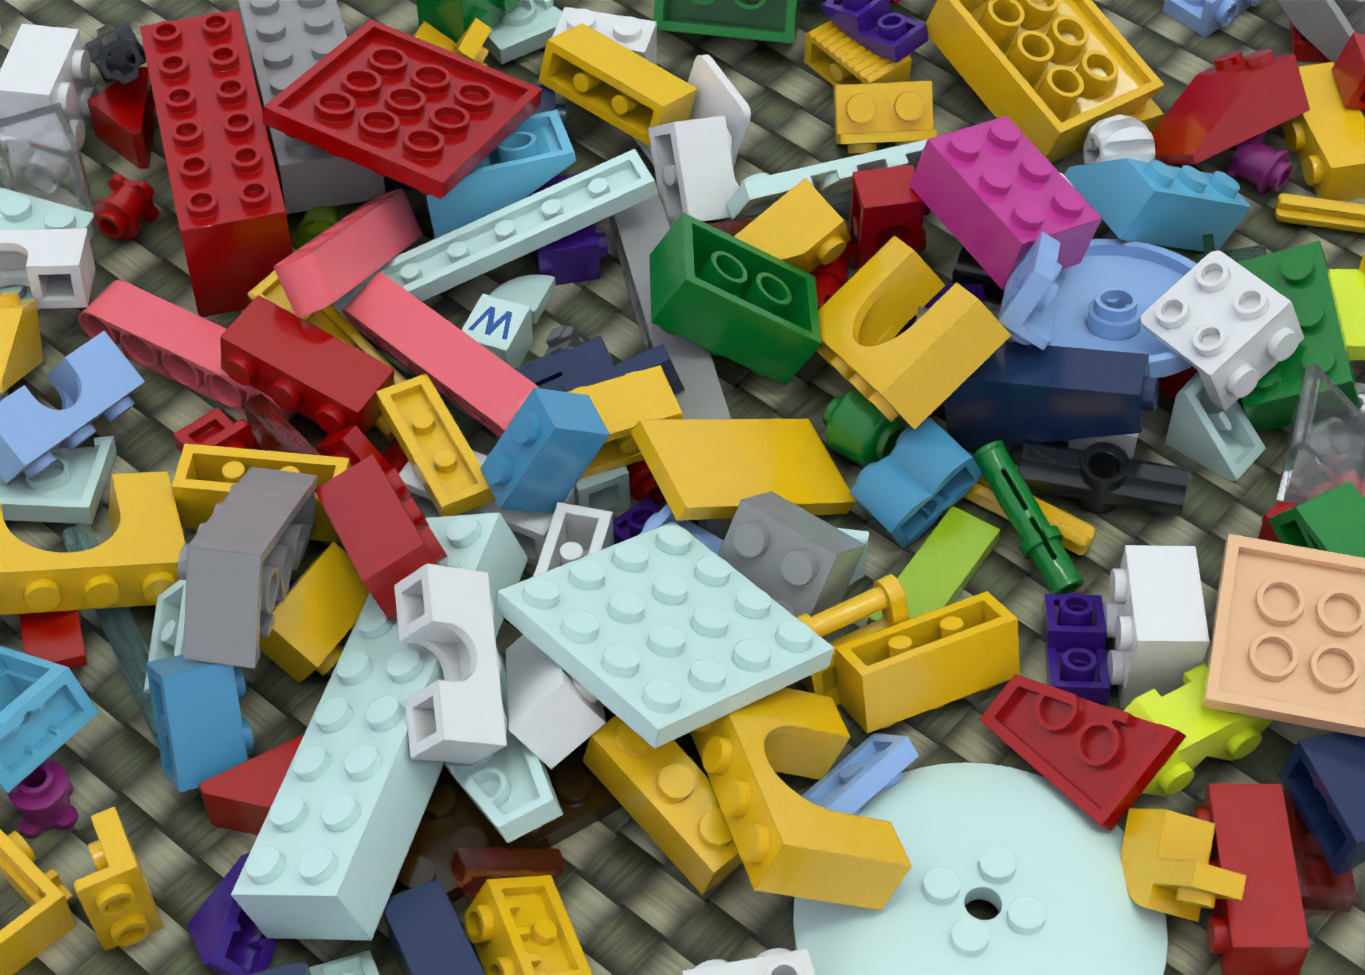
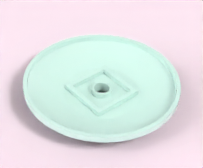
M964 762L917 768L904 772L898 783L889 789L880 790L861 807L858 816L891 821L912 865L882 910L799 897L794 898L793 935L795 950L808 948L815 975H1163L1166 966L1168 945L1165 913L1137 905L1128 895L1121 864V850L1124 838L1122 829L1116 825L1112 831H1109L1099 825L1048 779L1007 766ZM977 899L986 900L997 908L999 914L990 920H979L967 912L965 905Z

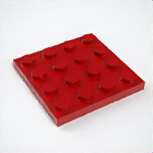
M370 19L264 105L262 124L281 131L291 138L302 140L328 151L333 156L342 157L368 168L378 175L387 176L415 188L425 195L442 199L540 106L542 88Z

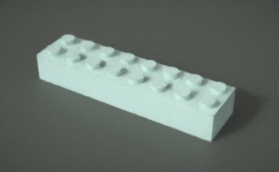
M500 512L426 518L430 525L429 527L448 556L438 562L439 565L488 572L490 594L494 607L498 590L519 583L528 557ZM369 593L231 893V896L266 938L372 940L444 765L441 761L410 758L405 705L407 698L437 680H444L441 664L437 657L426 647L399 642L397 616L389 621L371 593ZM496 610L493 618L495 639L504 619Z

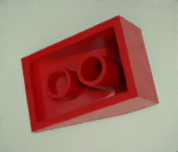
M1265 49L1243 57L1242 51H1234L1213 59L1214 67L1197 74L1153 130L1155 160L1164 164H1197L1309 111L1310 107L1295 54L1273 55L1272 49Z

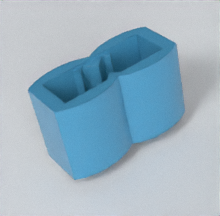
M929 417L915 430L911 426L906 428L898 437L896 446L889 456L878 462H872L863 468L857 476L856 484L850 491V494L860 507L903 549L921 537L934 524L943 510L949 508L966 495L979 480L983 472L974 458Z

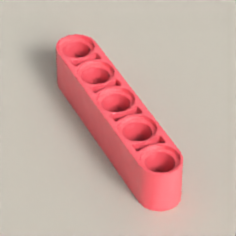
M399 188L364 203L277 263L274 269L296 317H301L323 309L339 300L421 238L423 233L403 188Z
M378 272L342 309V313L361 334L415 375L420 376L427 373L439 393L499 438H501L532 389L539 388L528 378L381 272Z
M114 280L78 316V322L82 330L90 339L105 331L116 345H120L127 359L266 426L282 429L297 413L295 410H286L280 407L270 396L254 387L235 382L225 371L221 370L220 336L227 330L226 328L130 283Z

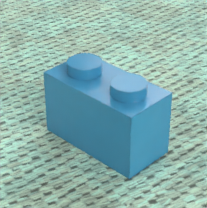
M533 388L480 469L500 509L554 514L557 502L563 503L609 438L610 433L589 395Z
M183 654L146 662L163 776L179 792L199 788V783L248 761L247 755L254 752V739L248 721L245 718H241L239 698L245 697L246 694L245 679L241 667L183 659Z

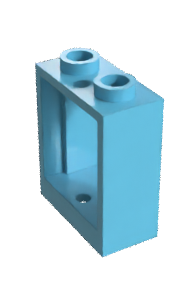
M0 646V790L9 793L99 712L69 667Z

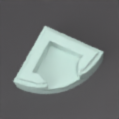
M548 275L517 277L497 287L490 296L530 306L532 323L536 324L556 290L555 277Z

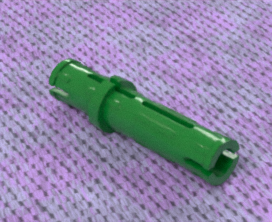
M994 441L980 448L972 457L983 472L982 475L1022 543L1019 549L1024 558L1032 559L1048 586L1050 594H1069L1079 589L1084 584V579L1082 575H1079L1061 544L1064 538L1058 526H1051L1030 488L1006 451L1003 441Z

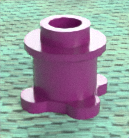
M1264 132L1237 146L1232 156L1231 167L1227 173L1236 182L1239 177H1242L1256 185L1257 192L1261 195H1266L1272 189L1276 192L1279 191L1292 172V165L1288 164L1289 152L1286 150L1277 152L1263 144Z
M46 759L7 793L11 804L20 810L21 818L17 823L20 834L25 838L34 839L40 836L42 832L55 828L68 830L78 821L77 809L71 805L69 798L73 793L72 784L68 780L64 768L55 761Z

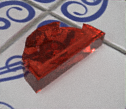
M502 846L491 848H457L450 862L455 884L464 891L466 899L469 901L475 899L487 879L551 875L554 880L566 867L559 849H507Z

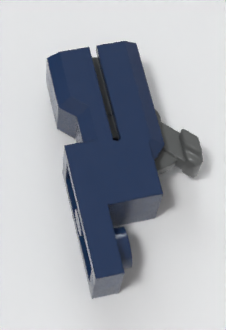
M565 325L551 330L546 339L549 347L544 356L515 368V370L539 388L569 392L578 387L590 386L624 376L630 372L642 371L661 365L673 393L677 394L685 390L664 344L648 351L640 352L632 358L615 365L601 335L581 344V340L574 327Z

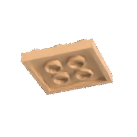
M1228 534L1224 548L1202 707L1365 737V558Z

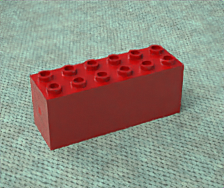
M238 10L213 12L203 16L174 21L166 20L156 24L140 26L198 316L207 317L244 310L251 303L247 293L275 270L274 266L292 254L293 251L286 210L266 126L262 124L263 113Z

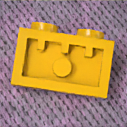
M932 81L833 85L835 144H847L848 153L877 151V143L896 142V146L937 137V130L933 129Z
M114 806L90 816L99 840L88 844L97 872L82 877L73 883L76 894L105 951L117 946L127 947L135 945L144 940L148 934L164 928L141 865Z
M551 875L498 878L485 881L464 915L467 937L474 943L485 975H593Z

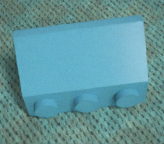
M1124 158L1071 166L1064 174L1120 240L1138 241L1208 253L1219 251L1251 209L1248 202L1238 193L1240 190L1239 184L1232 177L1221 171H1215L1212 174L1198 171L1188 165L1178 168L1167 166L1155 159L1145 162Z

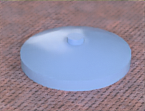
M1092 239L1081 263L1062 269L1054 281L1058 285V289L1053 299L1058 304L1052 337L1048 345L1149 354L1150 377L1152 378L1166 377L1192 367V365L1147 332L1142 325L1141 316L1153 303L1187 274L1196 263L1176 252L1148 243L1120 239Z

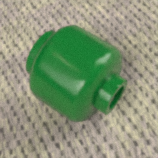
M852 389L843 397H835L827 406L823 416V424L827 426L825 433L827 445L834 452L862 467H866L872 462H878L889 456L896 446L898 437L906 429L903 419L899 415L890 422L857 389Z

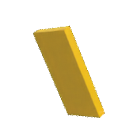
M809 419L639 420L630 432L677 521L733 519L742 499L770 491L813 515L847 514L856 503Z

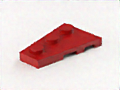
M1014 674L979 719L1092 819L1109 831L1113 830L1187 737L1177 729L1143 720L1122 710L1091 702L1070 692Z

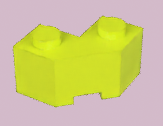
M1205 663L1184 673L1182 679L1185 683L1184 686L1162 697L1154 688L1136 697L1123 710L1143 720L1177 729L1187 736L1142 792L1163 797L1174 795L1184 789L1194 778L1195 772L1193 769L1206 756L1234 761L1250 754L1260 744L1262 740L1261 733L1274 720L1202 707L1208 664Z

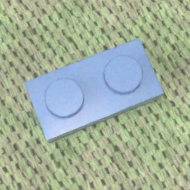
M873 733L806 791L802 797L832 811L859 815L861 807L880 790L889 789L898 783L903 776L902 771L919 755L908 736Z

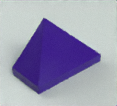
M250 853L244 854L238 859L187 924L203 964L220 975H248L268 970L278 940L266 938L231 896Z

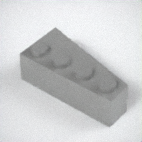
M250 467L237 484L231 485L228 496L224 501L216 504L213 514L208 521L199 525L197 534L189 544L183 545L178 561V577L180 580L186 581L183 659L255 669L261 656L259 636L269 637L274 625V614L271 613L276 601L284 602L289 590L292 569H298L315 529L317 494L314 489L317 488L318 475Z

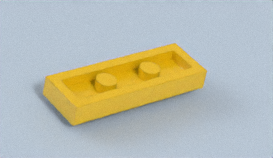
M427 373L376 391L380 411L441 517L460 515L495 501V497L480 469L481 465Z

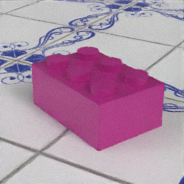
M1007 116L927 139L909 185L1002 290L1005 289L1007 280L1042 231L1061 242L1057 263L1062 265V270L1081 263L1102 219L1083 196L1073 188Z

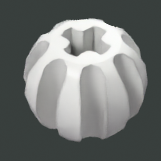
M1115 115L1102 119L1093 125L1087 133L1083 147L1084 164L1124 158L1149 162L1151 159H1155V144L1152 133L1148 131L1144 123L1131 116Z

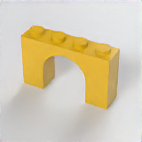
M894 235L818 310L822 344L816 352L890 422L899 415L915 430L1011 334L976 296L956 282L922 317L905 332L896 337L899 331L945 284L912 248Z
M168 471L111 474L108 518L112 536L94 548L79 552H50L22 542L7 528L0 503V615L156 605L158 595L180 580L178 577V561L181 549L186 544Z
M784 687L690 732L738 849L739 856L755 891L882 910L912 867L891 821L836 812L818 806L797 794L775 773L780 772L818 780L828 773L850 739V734L832 697Z

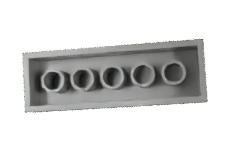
M238 0L243 33L262 113L264 105L347 39L336 0ZM265 125L286 214L368 201L385 194L383 176L347 159L333 156L328 151L307 142L291 138L283 132Z

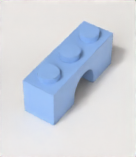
M105 331L67 355L46 376L61 397L62 410L50 409L39 403L25 385L0 401V477L6 484L23 472L31 480L57 460L51 453L62 444H65L70 451L75 449L96 432V429L92 426V423L104 415L108 422L111 423L136 404L130 395L145 381Z

